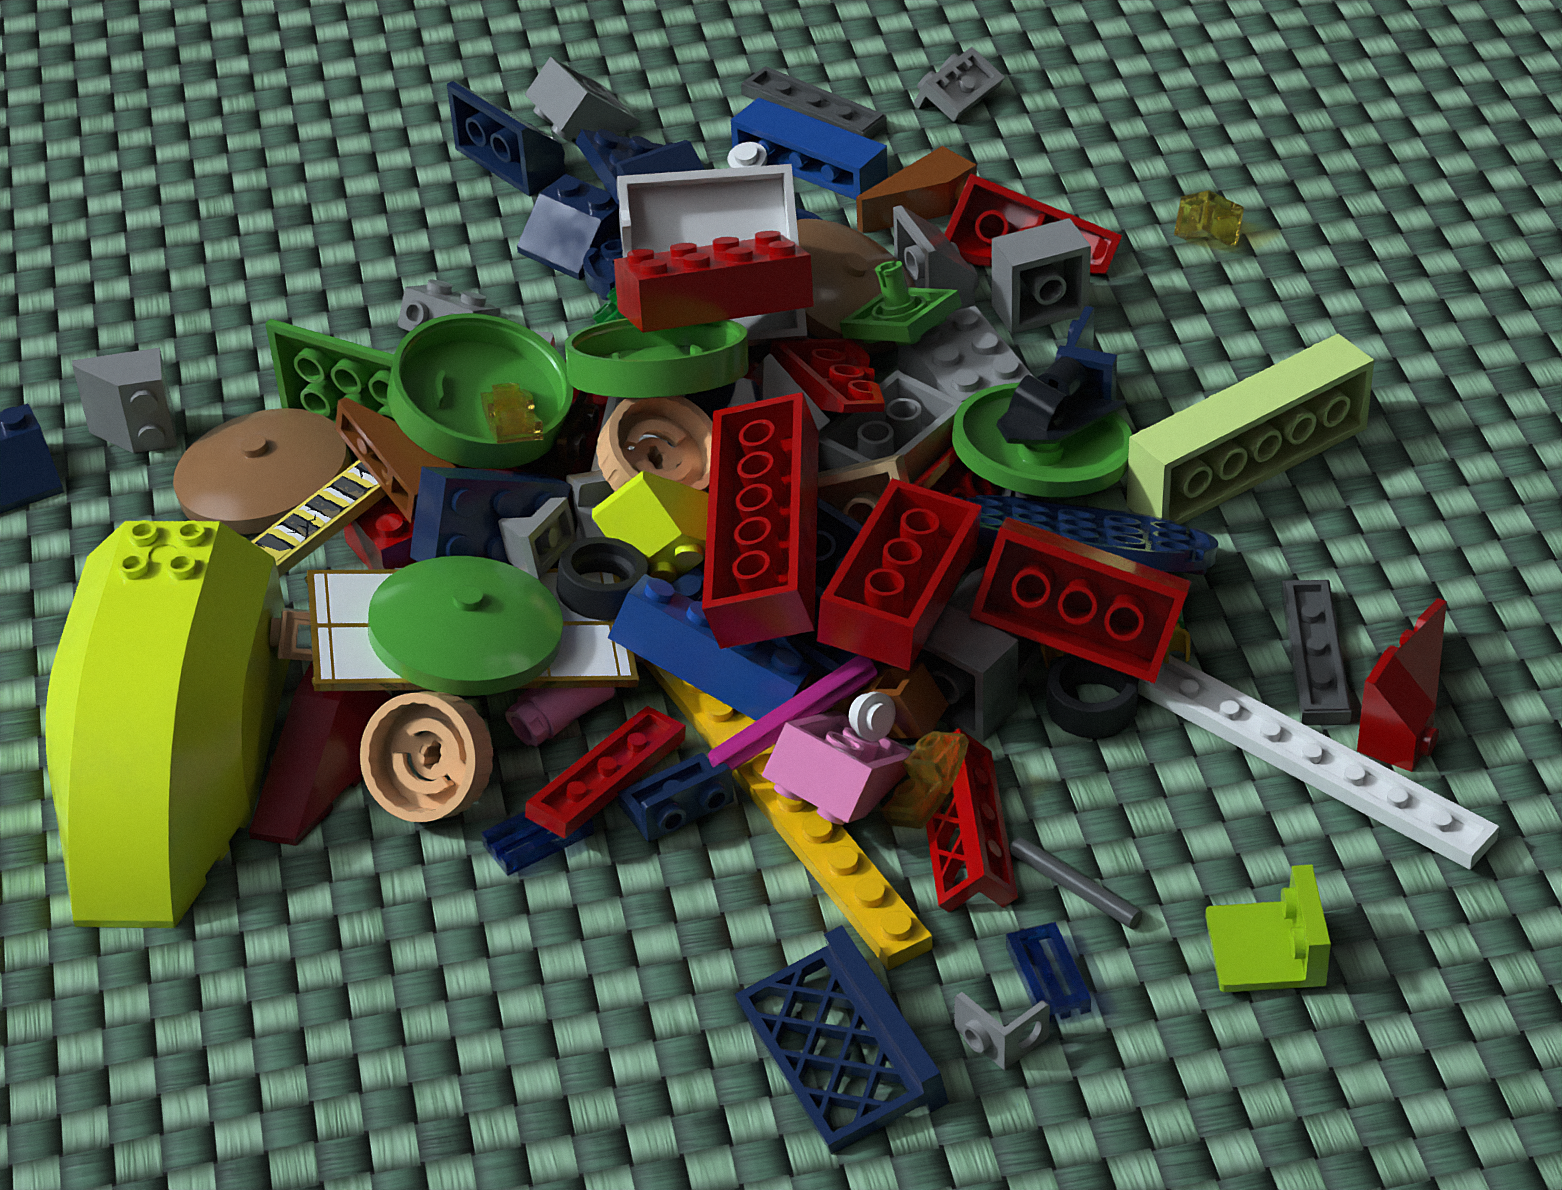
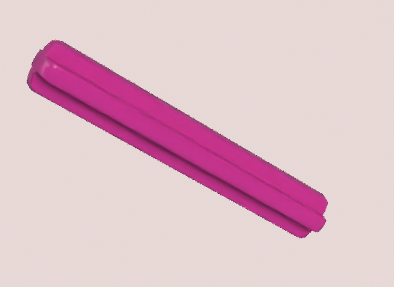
M856 656L712 749L708 753L711 766L716 767L726 763L732 771L777 743L786 722L822 714L873 681L878 675L874 663L868 657Z

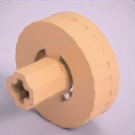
M680 395L625 398L613 411L598 437V464L605 480L614 491H617L644 470L706 491L709 487L713 422L701 408ZM643 435H654V436H658V437H660V438H662V439H664V440H667L674 448H672L667 442H665V441H663V440H661V439H659V438L648 437V438L642 439L640 442H639V439H640ZM633 446L634 450H629L628 447Z
M424 691L394 697L373 714L363 733L360 747V765L367 788L382 808L406 821L428 822L452 817L462 811H466L481 797L483 790L489 782L490 773H492L493 747L489 731H487L485 722L477 714L476 710L458 696L444 692ZM407 753H410V754H411V762H412V764H413L415 770H416L422 777L427 778V779H430V780H433V779H435V780H434V781H425V780L419 779L416 775H414V773H413V771H412V769H411V767H410V765H409L408 754H407Z

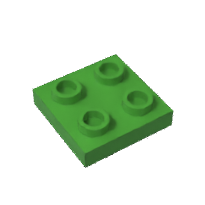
M888 261L875 268L882 293L839 323L843 338L862 339L864 343L896 341L897 345L905 346L918 342L923 333L934 326L943 324L947 320V316L960 308L962 304L958 290L907 287L903 263L901 261Z

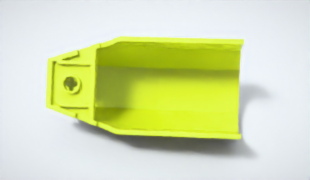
M125 521L86 558L53 662L46 706L47 766L75 927L175 928L207 883L205 875L215 861H222L230 850L228 842L239 827L245 828L252 818L290 659H278V647H271L269 645L272 618L281 619L282 608H285L275 557L220 521Z

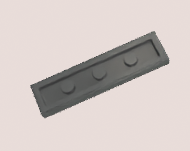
M764 66L741 83L743 96L756 100L758 97L868 139H872L887 127V115L767 66Z
M1282 581L1281 594L1300 721L1304 725L1350 724L1351 706L1330 581Z

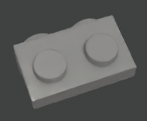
M431 279L428 280L427 285L405 287L398 326L411 331L431 319L461 313H476L499 317L501 308L485 303L486 297L484 295L467 291L460 294L452 291V284Z

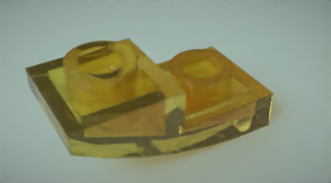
M519 383L492 385L493 392L480 393L484 415L489 430L497 444L543 440L542 420L534 414L533 395L526 389H520Z
M932 731L918 740L915 745L916 749L902 762L911 779L900 784L895 789L894 796L880 810L889 825L922 829L931 819L949 793L960 771L969 744L965 734Z

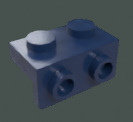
M701 752L618 791V804L644 838L650 842L734 802L732 769L726 763L712 767L707 756Z

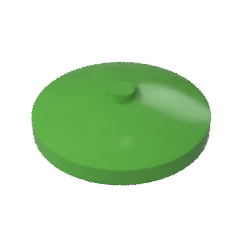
M1008 383L983 389L968 397L956 411L952 443L958 457L977 475L1003 488L1043 497L1081 496L1108 488L1119 481L1128 470L1129 437L1133 434L1127 422L1117 412L1056 444L1027 445L1007 443L996 426L998 419L1008 411L1010 401L1019 383Z
M446 556L416 562L398 570L384 580L373 594L369 605L368 636L378 658L403 679L436 692L462 696H480L516 689L531 682L545 672L556 659L561 647L563 615L560 605L551 591L527 572L492 559L472 556Z

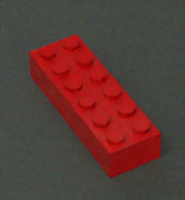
M803 392L713 411L702 610L720 649L815 631L819 431Z

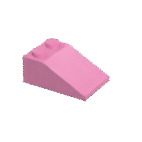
M836 710L786 722L762 777L775 783L774 790L780 795L795 801H801L803 798L818 807L816 812L822 818L843 825L845 822L849 823L864 818L916 764L915 759L920 754L886 736L878 741H869L861 738L850 725L849 716Z

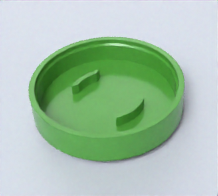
M476 313L451 314L437 317L411 330L401 340L395 351L387 388V399L391 414L409 439L438 458L461 466L479 469H504L521 466L540 458L550 451L557 443V438L568 417L573 398V386L569 384L567 379L566 362L548 341L534 331L513 321Z
M627 318L583 328L571 334L565 340L566 368L569 384L578 390L596 395L625 398L685 395L725 386L739 380L749 371L747 330L743 325L732 320L642 333Z

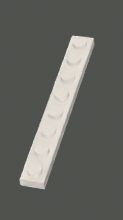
M1169 655V664L1162 662L1155 684L1139 678L1138 694L1469 870L1497 841L1498 825Z

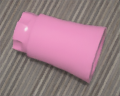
M612 680L537 681L518 697L515 704L507 709L505 713L506 720L511 725L515 735L528 746L533 745L537 747L547 738H553L589 710L612 699L615 694Z

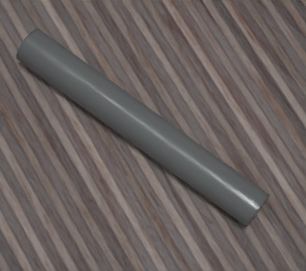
M1017 837L1011 844L1010 854L1128 928L1134 929L1139 924L1142 918V911L1024 838Z

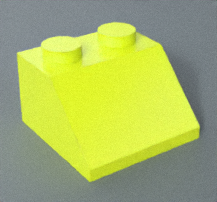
M643 470L592 509V518L606 537L627 542L645 555L649 565L648 576L652 578H659L671 583L705 560L708 492Z

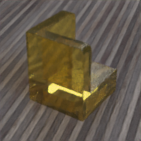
M1210 190L1181 196L1174 235L1184 240L1210 236L1229 246L1236 245L1239 240L1244 207Z

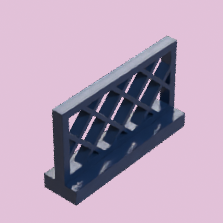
M842 925L824 934L827 946L735 994L738 1005L831 1154L924 1104L931 1113L949 1103L939 1069ZM824 967L831 974L826 991L802 987L807 976ZM838 988H840L842 993H837ZM771 995L785 998L779 1016L757 1012L754 1004ZM797 1000L820 1003L814 1021L790 1018ZM832 1006L850 1008L855 1011L850 1027L825 1024ZM862 1024L865 1026L866 1030H861ZM767 1027L774 1028L772 1034ZM785 1030L809 1034L802 1053L783 1050L779 1047ZM820 1036L844 1040L838 1059L814 1055ZM856 1042L878 1046L879 1051L874 1065L849 1061ZM886 1062L889 1063L891 1068L885 1067ZM791 1064H792V1065H797V1068H796L795 1071H794V1069L792 1068ZM808 1068L833 1072L826 1091L804 1087L803 1082ZM844 1074L869 1078L862 1097L837 1093ZM880 1080L901 1083L907 1093L890 1102L874 1099ZM814 1102L821 1103L819 1109L817 1108ZM832 1106L857 1110L854 1121L835 1132H832L827 1124Z

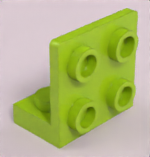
M1312 864L1291 866L1290 886L1281 889V901L1213 905L1206 908L1205 917L1220 991L1239 992L1326 986L1331 943Z

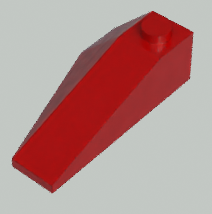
M849 338L771 340L769 354L776 359L820 410L840 413L884 412L885 401L879 384L874 383L875 372L873 368H869V354Z

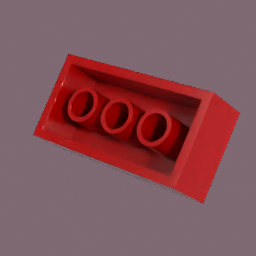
M779 231L755 233V239L739 241L737 237H719L712 241L713 245L697 247L694 243H678L671 245L670 251L654 253L651 249H636L629 251L625 258L614 259L618 311L642 333L814 307L811 254L796 245L795 242L781 235Z
M892 478L820 598L817 641L910 671L977 549L982 505Z
M1006 517L1000 526L969 618L1155 684L1191 581Z

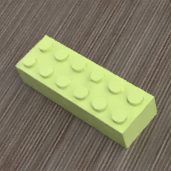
M1337 333L1146 429L1140 430L1129 437L1126 506L1134 513L1175 521V524L1180 525L1367 429L1374 359Z

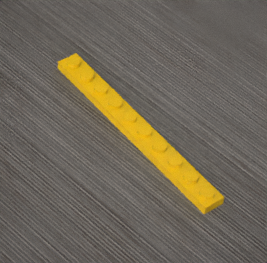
M644 659L643 664L711 749H714L756 722L754 719ZM775 744L732 771L733 777L887 970L895 968L933 949L930 932L843 826L822 818L816 812L818 807L803 798L801 801H795L780 795L774 790L775 783L762 777Z

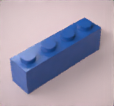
M759 97L731 119L732 149L744 142L758 143L766 150V166L792 164L793 176L856 200L857 196L888 178L887 145Z
M644 574L627 593L608 635V639L755 721L799 694L813 668L811 665L803 662L793 651L778 648L766 640L720 649L702 610V602L693 601L675 591L668 582L659 578H652L647 574Z

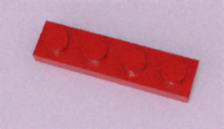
M648 705L645 706L526 802L525 817L566 839L617 797L618 791L629 787L685 741L686 725Z

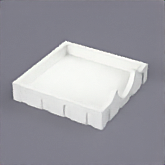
M792 164L617 176L623 258L627 257L629 251L636 249H651L654 253L670 251V246L678 243H694L697 247L713 245L712 241L719 237H737L739 241L755 239V233L761 231H779L781 235L799 246ZM805 308L730 319L746 328L748 346L770 345L771 340L806 339L807 337Z

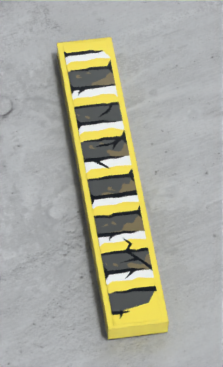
M358 460L251 542L275 557L280 578L386 496L387 493L363 463Z

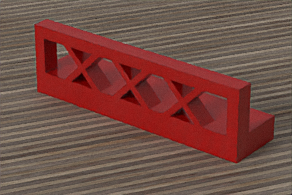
M959 728L915 759L938 906L948 913L978 892L1002 908L1018 898L992 751ZM948 758L940 778H935L934 767ZM949 792H954V798L946 814H941L940 810ZM955 828H960V835L952 851H947L946 846ZM965 865L968 878L953 887V882L961 866Z

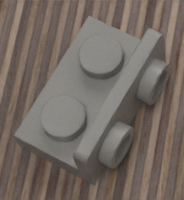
M970 47L960 56L956 53L952 54L941 66L939 72L935 73L933 70L928 72L917 85L920 92L913 104L920 109L926 103L932 101L954 122L1000 87L1005 76L973 47Z

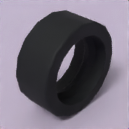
M602 536L584 538L571 543L562 551L558 565L556 591L560 601L574 613L598 620L616 619L627 593L644 574L648 575L649 565L643 553L635 546L620 539ZM604 572L614 574L624 581L603 584L592 582L580 575Z
M1068 653L1057 659L1048 671L1046 709L1051 720L1063 731L1078 737L1101 738L1115 735L1127 728L1137 715L1139 678ZM1093 683L1113 688L1120 695L1110 701L1089 703L1070 697L1066 691L1077 685Z

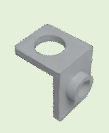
M963 992L954 997L956 1030L963 1035L967 1044L978 1053L983 1052L1003 1070L1009 1068L1044 1042L1049 1036L1050 1006L1043 1000L1004 1027ZM1036 1022L1035 1028L1029 1037L1023 1042L1018 1043L1023 1031L1030 1024Z

